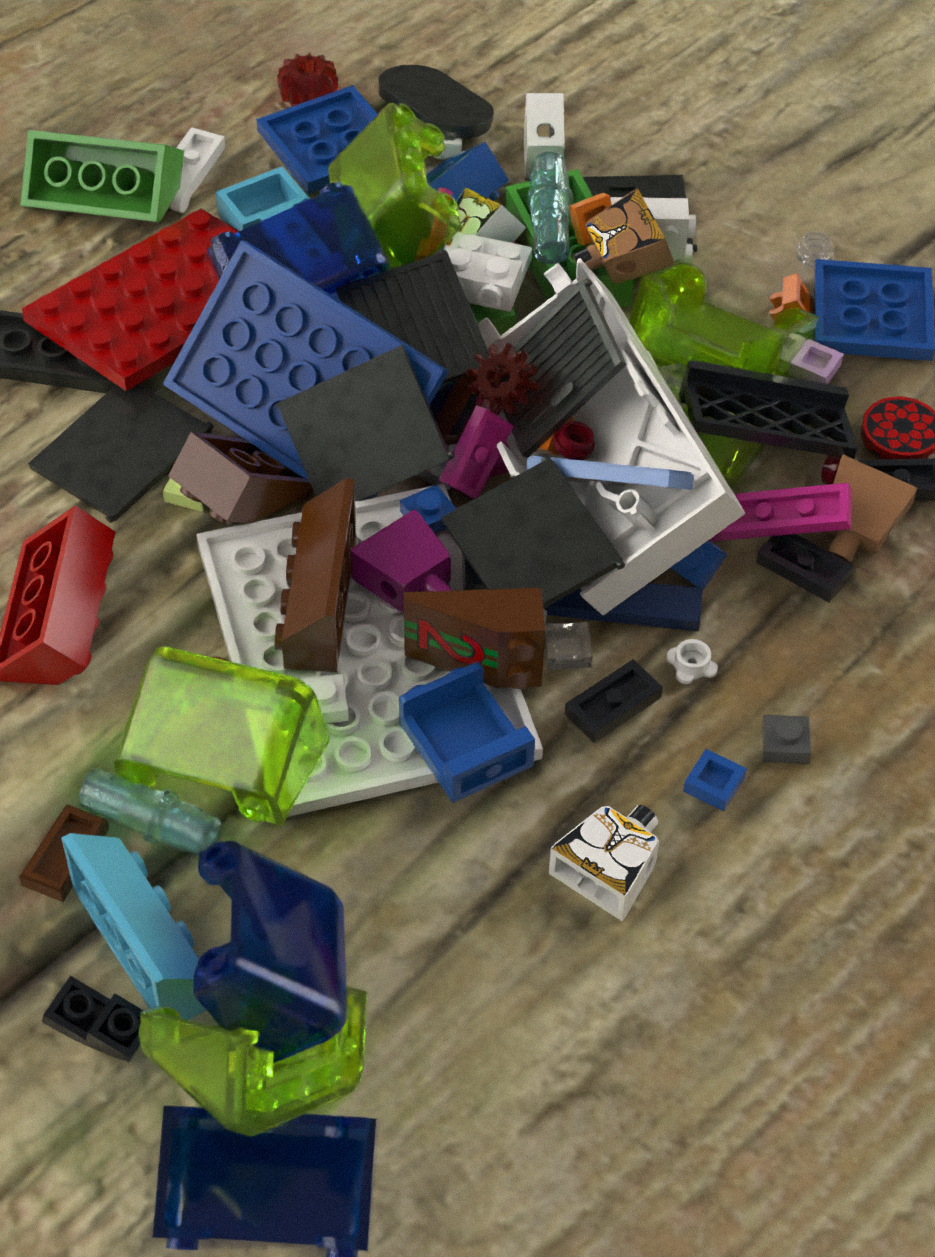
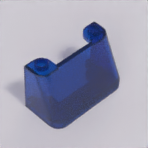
M341 181L331 183L320 190L321 195L235 234L232 231H227L213 237L210 240L212 245L206 251L218 280H220L242 240L251 243L330 295L336 293V287L390 270L391 266L351 185H343Z
M236 841L216 842L199 852L198 871L201 878L209 885H220L231 899L230 942L207 950L200 957L194 973V997L257 1070L333 1038L342 1029L347 1018L344 906L341 899L328 885Z
M164 1106L152 1237L167 1238L166 1248L178 1250H198L199 1240L212 1238L316 1245V1247L326 1248V1257H358V1250H369L380 1118Z

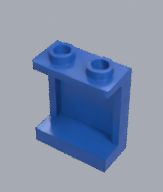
M479 662L466 667L455 668L446 676L425 685L414 686L399 697V724L452 803L534 766L535 738L526 726L516 730L486 688L484 684V669Z

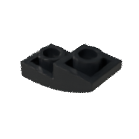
M71 975L42 1018L44 1024L71 1039L127 1062L131 1061L157 1021V1018L114 993L112 998L109 999Z

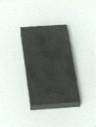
M0 310L1 379L107 393L116 385L24 322L22 313Z

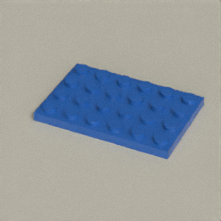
M241 240L163 385L309 481L277 403L400 345H404L429 405L449 371L251 243ZM378 493L371 495L365 499L377 497Z

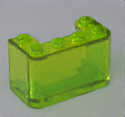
M389 103L328 166L340 245L351 258L376 274L434 255L461 229L457 202L448 193H439L428 185L424 168V159L429 154L438 157L445 151L444 135L435 125L431 123L425 124L419 120L413 111L403 103L399 105Z

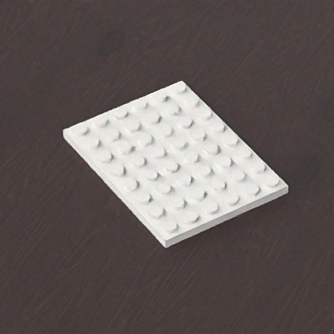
M439 484V488L450 500L445 484ZM429 487L356 501L357 537L355 546L403 516L400 512L401 499ZM302 512L196 534L198 548L228 656L234 670L235 681L274 820L439 783L399 724V697L414 686L425 685L446 676L450 672L405 656L404 612H400L355 582L352 578L350 579L338 671L323 672L284 669L282 651L275 650V630L277 623L284 624L286 615H281L280 612L282 589H290L291 581L286 580L288 555H296V548H292V527L294 522H301ZM446 528L435 533V535L451 557V581L448 586L453 591L463 590L462 551ZM343 674L349 721L303 726L298 679ZM485 684L515 729L517 730L524 726L528 728L535 738L534 761L542 759L543 747L521 689L495 688Z

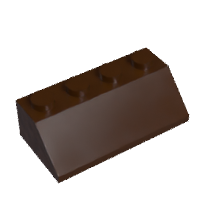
M345 478L303 505L301 522L293 523L292 548H296V555H288L286 580L291 581L290 589H282L280 604L281 615H286L284 624L277 623L275 630V650L282 651L284 669L323 672L338 671L351 579L350 549L355 547L357 537L354 479Z

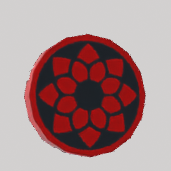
M901 396L883 398L871 404L864 413L860 432L864 446L870 452L873 449L879 453L880 459H928L929 455L935 452V411L929 405L917 399Z

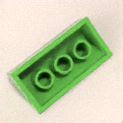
M28 130L20 206L160 222L180 188L184 150L165 144Z

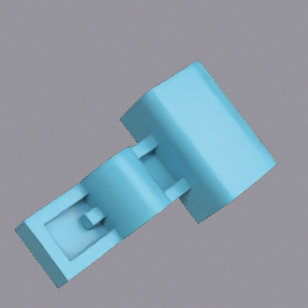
M283 166L216 191L217 208L220 218L224 223L255 242L268 239L272 252L293 264L305 279H307L306 267L333 253L296 209V205L305 198L310 200V198Z

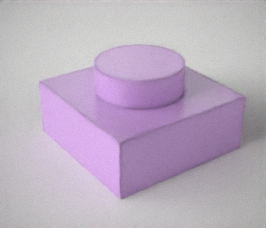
M807 339L790 362L788 374L801 380L828 384L842 364L843 353Z

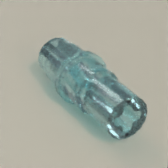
M544 152L534 157L530 174V190L527 194V206L531 211V222L534 228V255L538 261L545 264L561 263L570 254L568 228L570 224V211L568 206L573 204V193L569 188L566 160L555 152Z
M99 768L93 769L82 783L79 793V804L81 807L119 822L121 826L143 835L144 840L150 844L160 842L182 852L188 851L199 857H206L217 843L221 830L220 819L205 813L202 808L180 800L176 792L166 789L161 792L141 783H133Z

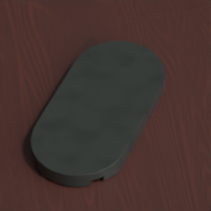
M400 65L386 69L379 75V96L435 135L447 137V132L457 133L456 138L468 139L481 136L491 128L494 115L492 105L435 68L422 65Z

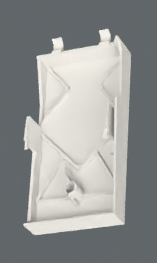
M579 258L577 260L576 279L574 281H571L559 263L544 273L556 294L500 336L495 326L487 317L478 323V327L495 366L580 281L586 278L590 279L592 282L590 288L627 365L572 416L574 417L573 421L586 424L594 433V451L588 459L581 461L691 472L694 475L692 490L564 476L625 563L623 569L618 570L615 568L581 587L582 592L580 595L597 611L605 615L746 513L612 293ZM494 391L486 409L507 421ZM511 431L506 441L510 449L502 442H499L496 446L513 478L526 471L527 458L521 455ZM534 452L532 454V456H548L551 458L567 459L563 457L561 454H559V456Z

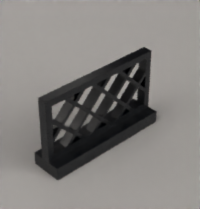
M695 360L688 361L678 396L680 403L687 405L690 423L696 432L837 457L846 455L852 459L855 458L858 448L845 410L849 397L846 387ZM710 416V417L713 418V419H708V418H703V417Z

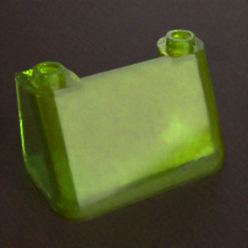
M680 259L674 261L675 264L642 277L629 323L645 349L650 352L656 366L684 377L689 360L784 376L789 369L790 362L807 339H811L819 316L802 309L790 308L779 314L773 327L769 329L704 302L708 291L707 276L697 266Z
M161 646L156 648L145 665L113 765L119 782L130 789L152 788L159 778V772L231 791L240 812L247 819L254 822L266 821L282 826L329 744L330 739L317 696L313 689L302 680L289 675Z
M270 968L255 973L240 987L237 996L238 1018L214 1027L182 1019L178 1011L167 1006H157L141 1012L139 1039L144 1054L224 1128L243 1136L258 1135L348 1096L356 1089L363 1074L367 991Z

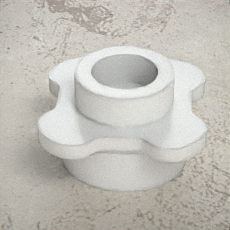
M685 640L677 648H671L667 652L666 659L668 663L674 665L677 671L676 679L680 683L690 684L693 680L700 677L711 678L717 673L718 666L715 662L711 661L710 648L700 640Z

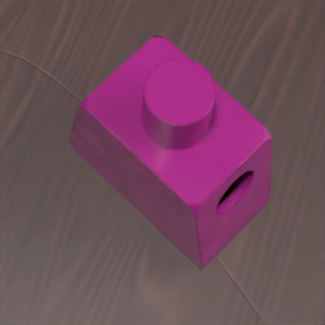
M415 509L350 549L351 578L400 612H404V592L453 591L448 586L451 581L450 554Z

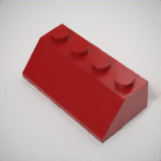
M77 506L72 507L22 542L0 630V681L59 685L72 676L84 672L91 661L90 647L93 634L99 625L97 615L101 599L107 588L105 579L108 566L114 556L112 547L116 532Z

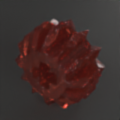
M310 52L307 56L295 54L294 59H285L283 67L279 68V74L277 75L282 101L290 102L291 107L335 92L339 88L334 62L326 60L324 55L312 56Z
M506 343L500 353L498 347L492 344L488 346L489 358L486 359L479 353L475 354L474 359L481 365L479 369L469 368L467 370L468 376L477 379V381L467 386V390L471 394H479L475 402L477 406L484 408L489 405L490 413L499 415L504 406L506 411L513 415L517 410L515 401L518 400L526 406L530 404L531 401L524 395L525 390L536 391L538 389V384L528 379L534 376L538 370L533 364L526 365L529 354L524 350L515 354V347L512 344ZM505 373L509 375V382H502L500 386L495 383L497 376L503 377Z

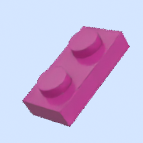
M476 405L453 451L455 458L448 461L439 481L471 499L479 497L500 455L496 444L499 442L505 444L514 426L488 409Z

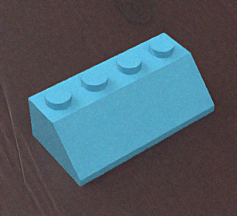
M73 833L62 837L74 892L149 1010L157 1018V1022L165 1033L217 1005L214 985L219 982L213 965L206 956L199 959L192 949L195 943L186 924L182 920L175 923L170 916L171 906L168 898L159 885L152 888L147 881L148 871L138 852L133 851L129 853L120 838Z

